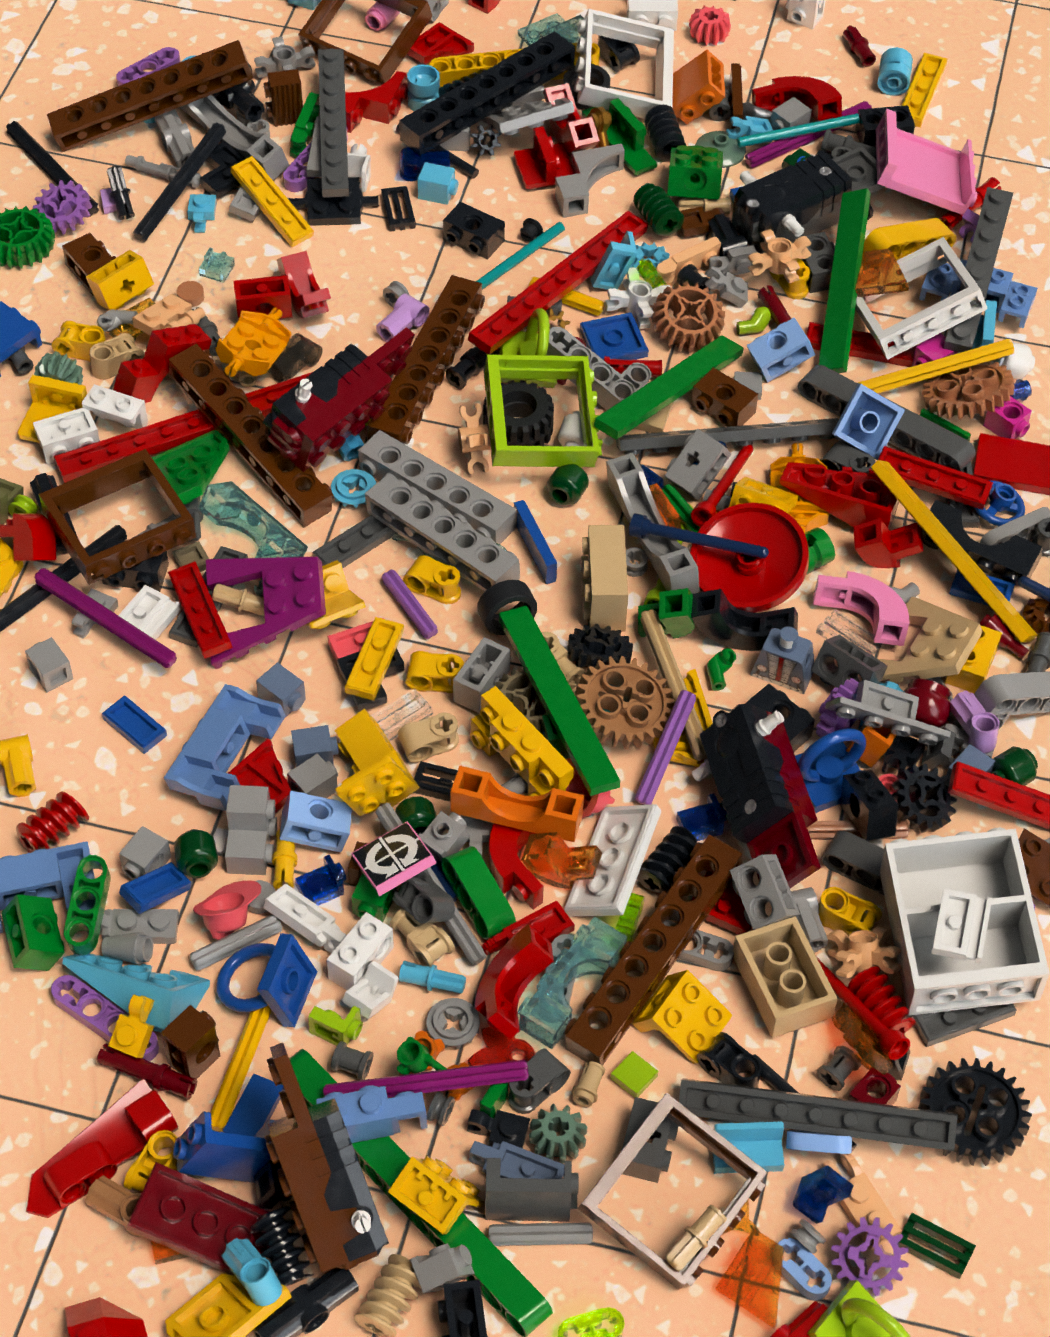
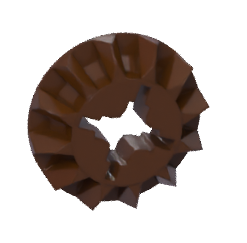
M1039 596L1036 599H1029L1026 606H1024L1023 618L1036 633H1050V618L1045 621L1044 617L1045 610H1050V602Z

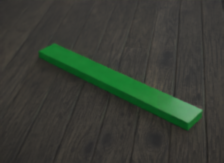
M868 188L842 194L819 365H823L837 373L847 372L871 196Z
M721 335L596 417L594 427L617 440L693 389V386L713 367L720 371L741 357L744 347Z
M523 606L500 612L498 620L589 795L592 796L620 788V779L528 607Z

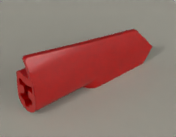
M140 1080L108 1110L31 1175L27 1213L45 1218L53 1216L87 1195L90 1186L102 1175L111 1179L116 1174L118 1166L143 1151L154 1133L162 1130L173 1133L178 1130V1125L172 1113L155 1089H150L146 1080Z

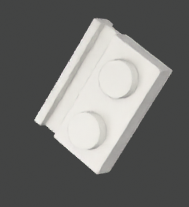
M144 585L118 616L156 640L182 609L180 602H173L170 600V597Z
M944 888L931 954L964 961L965 959L974 960L975 963L980 964L983 956L992 898H979L976 894Z

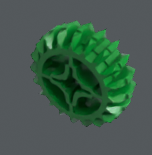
M15 206L13 210L5 208L4 212L0 213L1 267L8 265L10 269L14 266H19L22 269L23 265H30L32 267L33 262L42 263L43 257H49V252L54 249L55 232L50 219L46 218L45 213H39L37 208L29 210L27 206L23 209H18Z

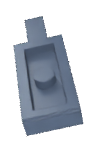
M474 1141L469 1152V1161L483 1167L482 1172L485 1174L486 1158H501L500 1178L563 1179L564 1164L502 1141L501 1144L494 1142L492 1147Z

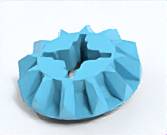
M643 242L641 246L636 245L637 255L630 268L637 267L638 273L643 276L657 275V264L668 259L669 253L665 252L664 246L657 247L655 242L652 245H647Z
M350 469L339 473L333 479L331 490L335 502H342L344 507L350 504L357 508L359 504L363 503L366 505L365 493L377 483L368 472ZM359 484V491L355 490L353 493H349V489H354Z

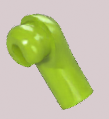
M758 307L755 309L751 320L737 322L738 335L763 332L771 320L769 309L767 307Z

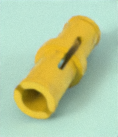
M279 829L276 832V851L272 857V864L275 866L273 887L276 890L283 886V880L290 887H294V867L297 865L298 860L295 853V843L280 840Z

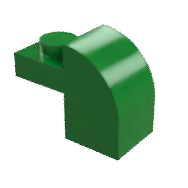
M688 588L659 592V603L638 606V634L641 637H647L640 619L643 611L651 609L657 612L665 634H670L673 639L690 634L695 628V623L691 618L693 601L691 591Z

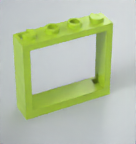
M487 355L483 372L492 466L561 467L568 464H576L580 467H595L598 456H602L601 446L603 442L602 439H598L597 432H599V429L594 427L595 418L599 415H595L594 410L597 406V392L592 391L594 371L589 367L588 356ZM501 378L576 379L584 446H507Z

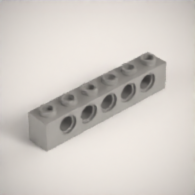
M381 430L358 450L360 470L368 472L379 481L388 473L398 480L405 481L410 488L419 494H425L431 502L440 508H446L454 517L462 522H467L484 537H490L498 546L517 528L516 508Z
M388 473L365 493L367 513L438 561L456 567L463 578L484 592L499 582L520 579V563L514 553L505 551L496 545L490 537H484L475 531L470 524L454 517L446 508H440L431 502L425 494H419L410 488L405 481L398 480Z

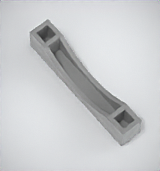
M212 95L179 107L207 131L216 122L224 125L226 134L221 139V142H227L246 159L253 156L273 181L288 168L289 163L281 146L266 134L255 132L230 114Z
M630 453L606 461L608 486L629 524L633 514L637 513L646 515L648 519L652 520V523L666 526L655 504L644 471L635 455ZM651 534L649 537L637 538L666 591L688 588L692 594L700 592L698 566L687 547L682 546L677 540Z

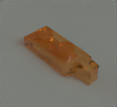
M843 1003V1006L831 1017L834 1026L845 1033L843 1035L844 1040L857 1050L855 1057L865 1068L870 1070L874 1067L885 1075L892 1068L891 1060L881 1051L880 1044L871 1030Z

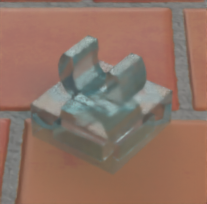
M209 248L204 256V261L199 267V276L224 283L235 266L234 257L227 256L224 251L220 254L214 252L213 248Z

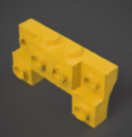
M496 686L481 695L480 714L471 719L470 739L474 746L478 749L482 748L489 757L499 752L512 769L528 783V796L544 795L552 788L566 791L574 777V768Z

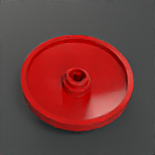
M743 503L723 509L708 519L699 529L698 533L764 546L769 551L766 558L753 557L693 543L691 546L690 554L698 566L700 592L722 589L726 598L734 607L746 612L765 611L789 599L801 586L809 567L808 542L799 523L787 512L763 503Z

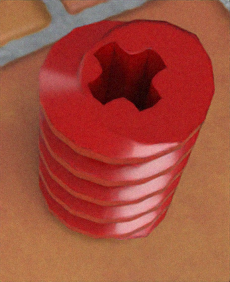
M63 791L57 793L56 800L50 799L46 802V808L39 807L36 810V815H29L26 818V823L21 822L17 824L16 831L20 842L28 853H32L38 848L50 849L47 843L48 840L58 845L60 843L57 835L58 832L68 837L70 832L67 825L78 829L80 825L77 817L84 821L89 820V815L84 807L68 793Z
M878 966L868 968L852 978L848 984V989L888 1029L900 1030L904 1034L915 1025L916 1021L913 1017L903 1019L908 1015L909 1010L907 1007L897 1008L903 1000L900 996L891 997L895 993L896 988L894 985L885 986L890 978L887 974L877 976L880 972Z

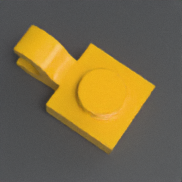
M133 994L129 1003V1015H119L108 1045L109 1047L136 1058H143L154 1029L153 1025L146 1023L154 1004L153 999Z

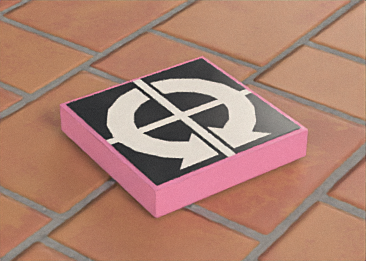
M408 821L351 853L355 862L379 896L436 864L432 853Z

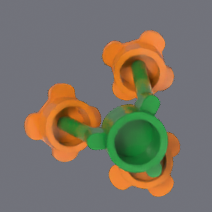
M426 1031L417 1032L415 1038L408 1037L397 1050V1058L400 1062L397 1067L399 1075L419 1073L432 1069L437 1071L469 1067L470 1065L463 1062L446 1068L437 1062L436 1058L440 1052L444 1051L445 1044L441 1039L429 1037ZM474 1087L447 1090L449 1091L448 1098L452 1096L456 1102L460 1100L461 1095L468 1093Z

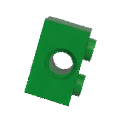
M16 894L1 912L13 967L49 971L64 954V942L60 936L57 923L58 917L54 911L52 898Z

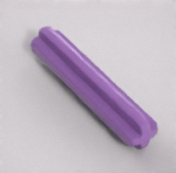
M391 569L382 575L384 585L425 639L435 636L438 633L436 624L397 572Z

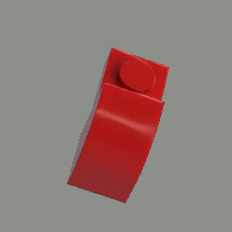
M13 513V519H6V525H0V537H13L14 561L56 560L55 532L51 523L44 515L39 513Z
M881 518L853 526L855 550L864 562L873 567L887 569L901 567V558L923 552L922 529L917 522L889 531Z

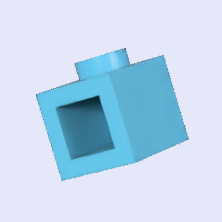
M424 163L417 179L418 199L448 205L451 196L456 195L459 181L455 179V168Z

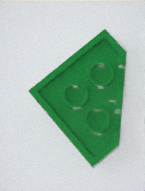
M215 429L152 457V459L182 503L188 504L194 498L204 494L228 454L230 447L228 440Z

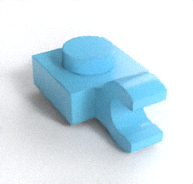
M745 116L743 120L739 117H731L732 126L737 127L735 129H726V133L729 138L737 139L745 134L748 136L772 131L773 129L768 119Z
M190 194L187 213L188 220L195 222L194 232L205 233L206 221L215 220L216 195Z

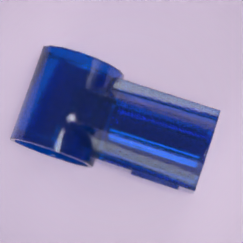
M405 147L399 155L400 177L410 182L417 181L425 162L450 167L449 151L426 152L419 156L409 147Z

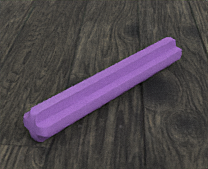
M681 690L635 795V800L639 804H652L695 704L696 695L692 692Z

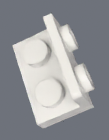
M94 384L82 401L84 409L93 411V415L101 419H108L136 429L145 427L148 424L144 400Z
M84 408L33 422L34 431L42 447L46 464L55 463L54 456L100 441L98 429L91 413Z

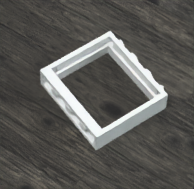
M588 9L584 19L579 20L577 33H580L576 52L580 54L575 67V71L579 72L574 87V91L578 92L577 103L596 108L603 106L605 110H609L610 101L619 98L625 106L630 108L635 117L644 119L648 111L655 106L666 104L672 107L674 29ZM592 34L656 49L655 99L590 84Z
M942 237L860 279L855 309L888 360L988 308L980 287L945 238ZM948 262L966 289L883 330L866 303ZM975 300L976 304L971 306L969 302ZM894 341L895 345L888 348L887 344Z

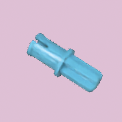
M403 961L399 972V982L427 987L428 991L437 988L461 994L466 985V977L437 970V965L429 967Z

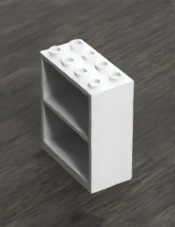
M998 827L981 833L963 831L955 836L940 837L939 835H929L920 840L896 839L890 843H885L880 875L894 946L901 949V953L896 957L898 964L901 965L899 972L906 1007L909 1010L908 1016L1039 1001L1050 972L1016 829L1006 830L1005 828ZM944 888L976 894L979 898H992L983 956L980 964L975 963L974 960L965 959L964 961L931 954Z

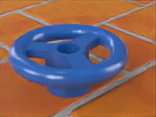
M989 480L993 482L989 494L990 507L987 510L974 507L980 517L995 526H1001L1025 515L1024 502L1015 489L1009 484ZM1004 510L1016 513L1014 517L1009 519L994 516L997 512Z

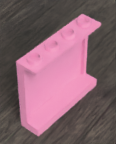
M886 109L876 128L877 184L962 215L967 211L968 207H972L975 204L978 193L975 191L974 151H972L971 140L967 139L961 152L897 129L896 112Z

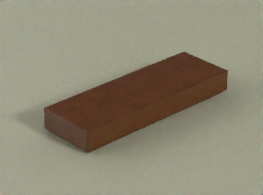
M731 63L729 91L731 93L730 106L732 114L730 118L739 117L743 119L740 63ZM731 123V129H735L737 126H732Z

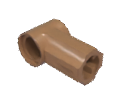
M102 1175L90 1186L85 1202L90 1207L123 1225L126 1229L141 1193H132ZM126 1229V1231L132 1236L143 1237L139 1234H136Z

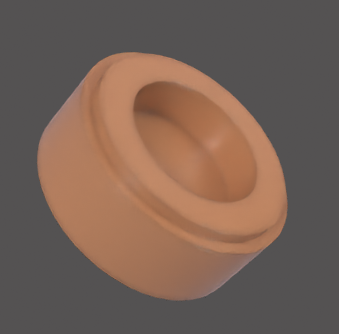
M196 281L183 282L177 288V297L192 304V307L197 306L204 300L203 286Z

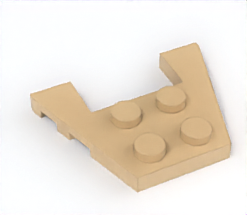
M911 597L906 605L909 613L910 624L923 626L902 661L878 659L888 665L882 680L890 679L891 682L899 683L903 682L905 677L919 675L921 679L959 674L983 633L980 623L919 598Z

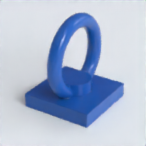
M846 728L831 732L815 741L804 753L795 756L815 813L839 805L841 803L843 775L861 771L856 763L866 748V738L861 731ZM844 741L854 742L849 752L846 751L847 747L843 743Z
M281 933L276 945L258 943L244 947L234 953L224 963L219 972L216 982L217 995L227 1008L237 1012H252L268 1005L284 1027L295 1028L318 971L294 936ZM260 956L270 957L257 988L260 995L249 999L235 997L230 991V980L237 968L252 958Z

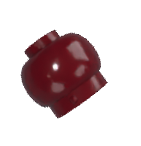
M921 678L912 679L911 683L908 684L909 688H906L903 692L919 697L916 721L938 728L942 727L950 713V701L948 699L951 696L950 690L934 681Z

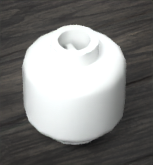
M1012 342L1014 354L992 360L991 363L999 362V367L1006 365L1007 370H1011L1013 379H1022L1028 372L1033 370L1035 357L1032 355L1028 345Z
M575 411L573 414L564 417L558 434V441L562 446H584L580 411Z

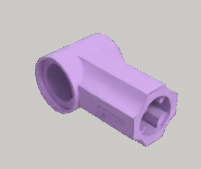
M405 293L397 299L393 311L376 325L377 333L383 341L388 342L406 327L410 329L412 326L416 328L422 326L428 318L430 309L424 303Z
M967 690L958 693L950 701V711L968 734V744H971L983 753L991 752L997 743L1000 724L998 717L990 712H986L973 693H968Z

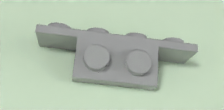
M868 680L859 682L856 701L841 696L827 702L825 709L836 712L838 717L863 720L866 726L873 728L885 727L891 729V733L904 737L910 735L919 738L918 741L926 745H936L937 742L950 738L951 731L916 721L919 697Z

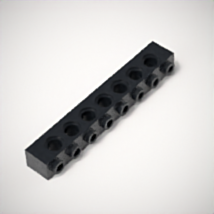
M556 31L542 37L540 40L400 119V140L419 156L425 154L461 131L572 68L575 59V46Z

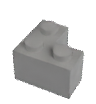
M230 785L226 809L229 828L225 852L227 874L266 875L267 863H272L274 844H270L271 836H276L277 832L275 800L270 799L269 787Z

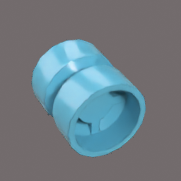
M894 47L884 51L881 55L877 85L883 93L896 96L908 90L913 58L907 50Z
M424 64L409 69L407 73V88L409 91L407 93L408 106L412 111H416L439 98L440 74L435 67Z

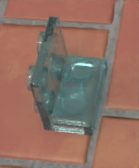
M555 13L518 29V36L529 46L542 37L556 31L570 43H577L580 38V33H577L578 23L584 17L578 15L565 21L558 13Z

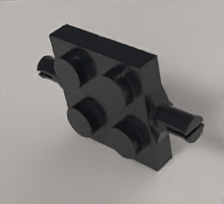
M359 177L348 178L349 196L323 197L322 178L307 179L305 198H289V201L296 209H306L310 226L361 224L363 207H379L378 195L363 196L360 190Z

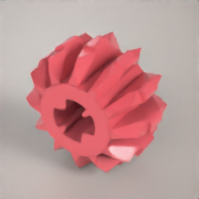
M703 5L702 9H695L694 14L691 15L689 20L691 37L696 38L697 43L705 42L706 46L708 43L717 45L718 42H725L731 29L729 13L724 12L723 8H714V5L711 8Z

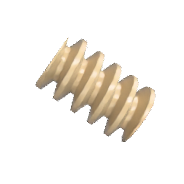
M391 1254L388 1257L389 1264H386L381 1269L382 1276L374 1281L375 1289L368 1291V1301L361 1303L359 1306L360 1313L354 1315V1320L371 1333L379 1336L396 1337L397 1331L390 1324L402 1325L404 1323V1318L398 1311L407 1313L411 1311V1306L405 1299L417 1300L419 1297L418 1293L412 1286L421 1287L411 1261L404 1256Z

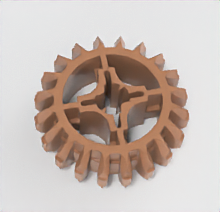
M688 281L683 284V287L677 282L672 288L667 286L663 293L657 296L656 303H654L652 308L654 313L651 319L652 323H655L654 332H661L660 340H669L668 347L673 344L678 345V351L682 350L683 347H687L689 353L694 350V347L698 350L702 349L705 345L720 337L721 330H723L725 325V311L722 310V302L716 301L717 293L708 294V287L702 290L699 288L698 282L694 287L690 286ZM668 309H671L673 311V316L675 317V320L672 321V319L670 318ZM703 313L708 319V325L703 322L704 318L701 316Z

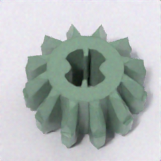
M57 351L53 354L46 353L36 365L34 372L36 376L49 377L80 385L84 377L82 375L83 368L76 365V359L68 358L67 353L64 356L60 355Z
M553 1103L550 1106V1113L540 1108L538 1119H532L530 1122L532 1132L529 1134V1142L535 1145L534 1152L538 1155L546 1153V1158L551 1160L554 1157H558L562 1164L566 1161V1155L576 1159L579 1155L578 1149H584L586 1146V1138L584 1136L587 1134V1125L581 1123L582 1116L580 1112L570 1115L568 1104L562 1111H559Z

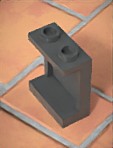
M486 1158L485 1220L570 1221V1209H577L579 1173H572V1161L564 1162L563 1179L500 1178L501 1158Z

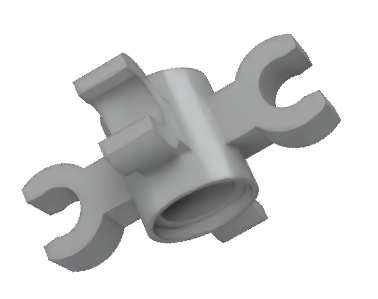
M282 36L272 38L274 44L273 57L259 56L254 58L256 67H261L255 69L257 78H264L270 72L293 70L302 66L304 68L316 66L312 57L315 56L312 47H305L300 52L295 53L293 47L284 44Z

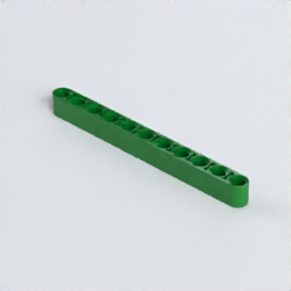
M300 1049L289 1059L306 1105L309 1108L317 1105L316 1099L324 1098L323 1089L326 1084L337 1082L306 1050ZM389 1136L352 1143L361 1169L435 1247L449 1244L450 1248H455L463 1244L468 1248L472 1257L471 1266L475 1274L466 1279L468 1281L480 1280L482 1296L519 1335L527 1337L553 1314V1309L545 1297L463 1212L447 1235L442 1234L388 1193L410 1160V1157Z

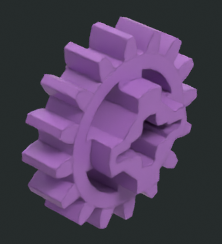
M63 180L59 181L58 186L50 183L48 191L45 189L40 190L43 195L42 197H35L37 205H34L33 209L37 208L39 213H45L46 218L50 219L55 233L60 229L62 234H65L67 228L75 231L77 223L80 225L84 224L83 217H90L88 209H91L92 205L87 191L83 189L81 184L75 186L72 180L67 185L64 184Z
M853 678L847 679L844 685L832 689L828 698L822 703L818 711L821 714L819 717L821 720L816 725V728H818L816 734L819 737L840 729L851 728L855 723L856 718L844 719L838 717L836 712L825 709L827 702L841 696L856 701L858 681Z
M865 1216L861 1217L859 1227H856L850 1221L847 1223L848 1234L841 1231L837 1233V1237L842 1241L841 1245L836 1244L831 1247L833 1251L839 1253V1257L831 1261L832 1265H841L842 1268L836 1275L837 1278L840 1279L847 1276L850 1280H858L866 1290L872 1288L875 1296L880 1295V1286L882 1285L889 1291L893 1290L894 1287L891 1279L894 1278L902 1281L904 1277L898 1269L899 1267L907 1268L909 1266L907 1261L901 1259V1255L909 1252V1248L899 1247L898 1244L904 1237L903 1234L893 1236L890 1233L893 1229L892 1223H889L885 1228L880 1227L879 1217H875L872 1225H868ZM868 1232L864 1243L859 1246L849 1244L857 1234ZM881 1235L889 1241L894 1254L884 1250L880 1244ZM873 1239L874 1254L880 1256V1260H875L867 1273L866 1258L861 1256V1251H867ZM847 1258L856 1262L860 1269L859 1277L850 1269ZM880 1267L892 1268L885 1277L872 1280L874 1271Z

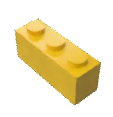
M365 708L334 730L341 740L337 743L339 749L346 758L351 756L355 762L351 766L355 773L395 750L377 721ZM410 772L409 774L414 784L408 787L402 795L392 797L383 804L389 803L394 807L420 788Z

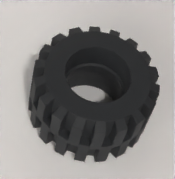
M512 380L508 381V384L501 383L507 446H544V443H548L553 434L554 403H552L550 394H546L547 391L543 387L537 388V384L533 382L528 384L524 380H520V382ZM485 397L483 405V424H487L488 426L487 404Z

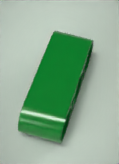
M474 846L467 847L442 859L443 873L480 937L485 940L502 932L503 928L516 922L511 906L482 856Z
M88 855L79 862L65 922L64 937L70 950L77 955H87L97 946L111 882V875L105 860L97 855ZM90 870H102V874L96 879L86 877ZM86 900H94L96 902L95 906L90 910H81L79 908L81 903ZM86 931L89 933L86 940L82 942L73 941V937L77 932Z

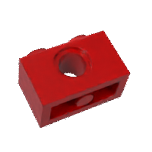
M288 275L233 281L238 321L242 310L268 315L273 308H277V311L278 309L282 311V317L279 319L293 318Z

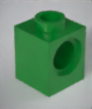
M362 873L351 897L353 914L361 919L367 912L384 922L397 887L379 896L364 873Z

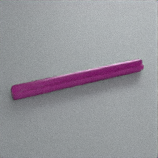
M863 101L843 110L842 116L856 114L858 109H870L872 106L867 101ZM842 127L835 128V129H830V130L833 132V131H836V130H838V129H840V128H842ZM826 130L776 140L745 155V163L750 168H754L824 136Z
M41 568L35 574L36 584L163 667L171 668L177 661L174 651L46 568Z
M525 1060L326 1084L323 1092L325 1097L333 1092H341L343 1094L356 1092L362 1087L370 1085L377 1087L386 1086L387 1097L389 1098L406 1091L428 1093L523 1081L528 1079L529 1073L527 1062Z

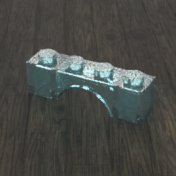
M229 481L207 485L198 508L214 524L236 529L249 536L259 548L255 558L304 557L308 546L235 483Z
M595 916L587 926L581 925L574 936V943L570 949L564 948L558 955L554 970L551 973L546 972L541 977L536 987L537 992L532 998L526 997L518 1009L520 1030L553 1049L564 1035V1031L572 1019L573 1009L568 1004L564 995L566 987L573 980L589 974L604 975L610 966L615 967L620 960L619 954L627 943L628 936Z

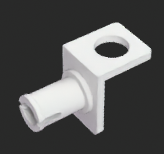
M358 143L351 147L350 153L347 152L348 177L361 178V191L366 192L371 178V155H367V148L363 144H360L357 150Z

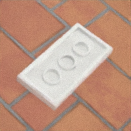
M657 804L605 807L602 810L564 908L569 917L616 916L624 914L661 814V809Z

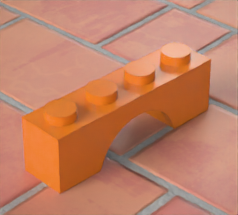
M459 766L450 792L451 812L570 842H575L583 817L584 795L555 788L540 796L521 795L501 786L496 782L491 773Z

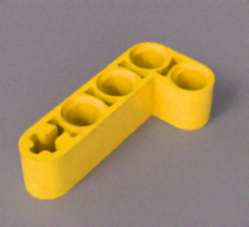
M939 218L876 228L868 234L864 241L860 272L866 277L942 237L952 247L957 237Z

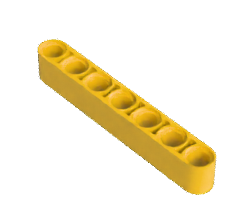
M593 42L591 64L599 66L600 48ZM572 43L575 46L574 65H576L580 53L576 52L577 43ZM522 49L438 57L431 60L429 65L439 71L440 87H443L444 84L452 83V81L457 79L460 80L462 77L469 76L474 72L477 73L481 69L487 70ZM566 71L551 80L563 79Z

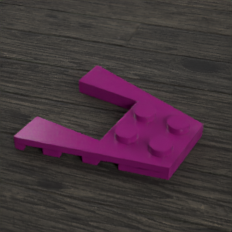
M318 556L206 560L207 586L212 591L216 584L232 586L259 578L263 580L265 623L227 633L233 648L211 656V665L215 669L222 667L223 662L233 657L238 659L248 654L250 648L262 642L268 644L276 640V635L288 629L292 632L326 614L322 561Z

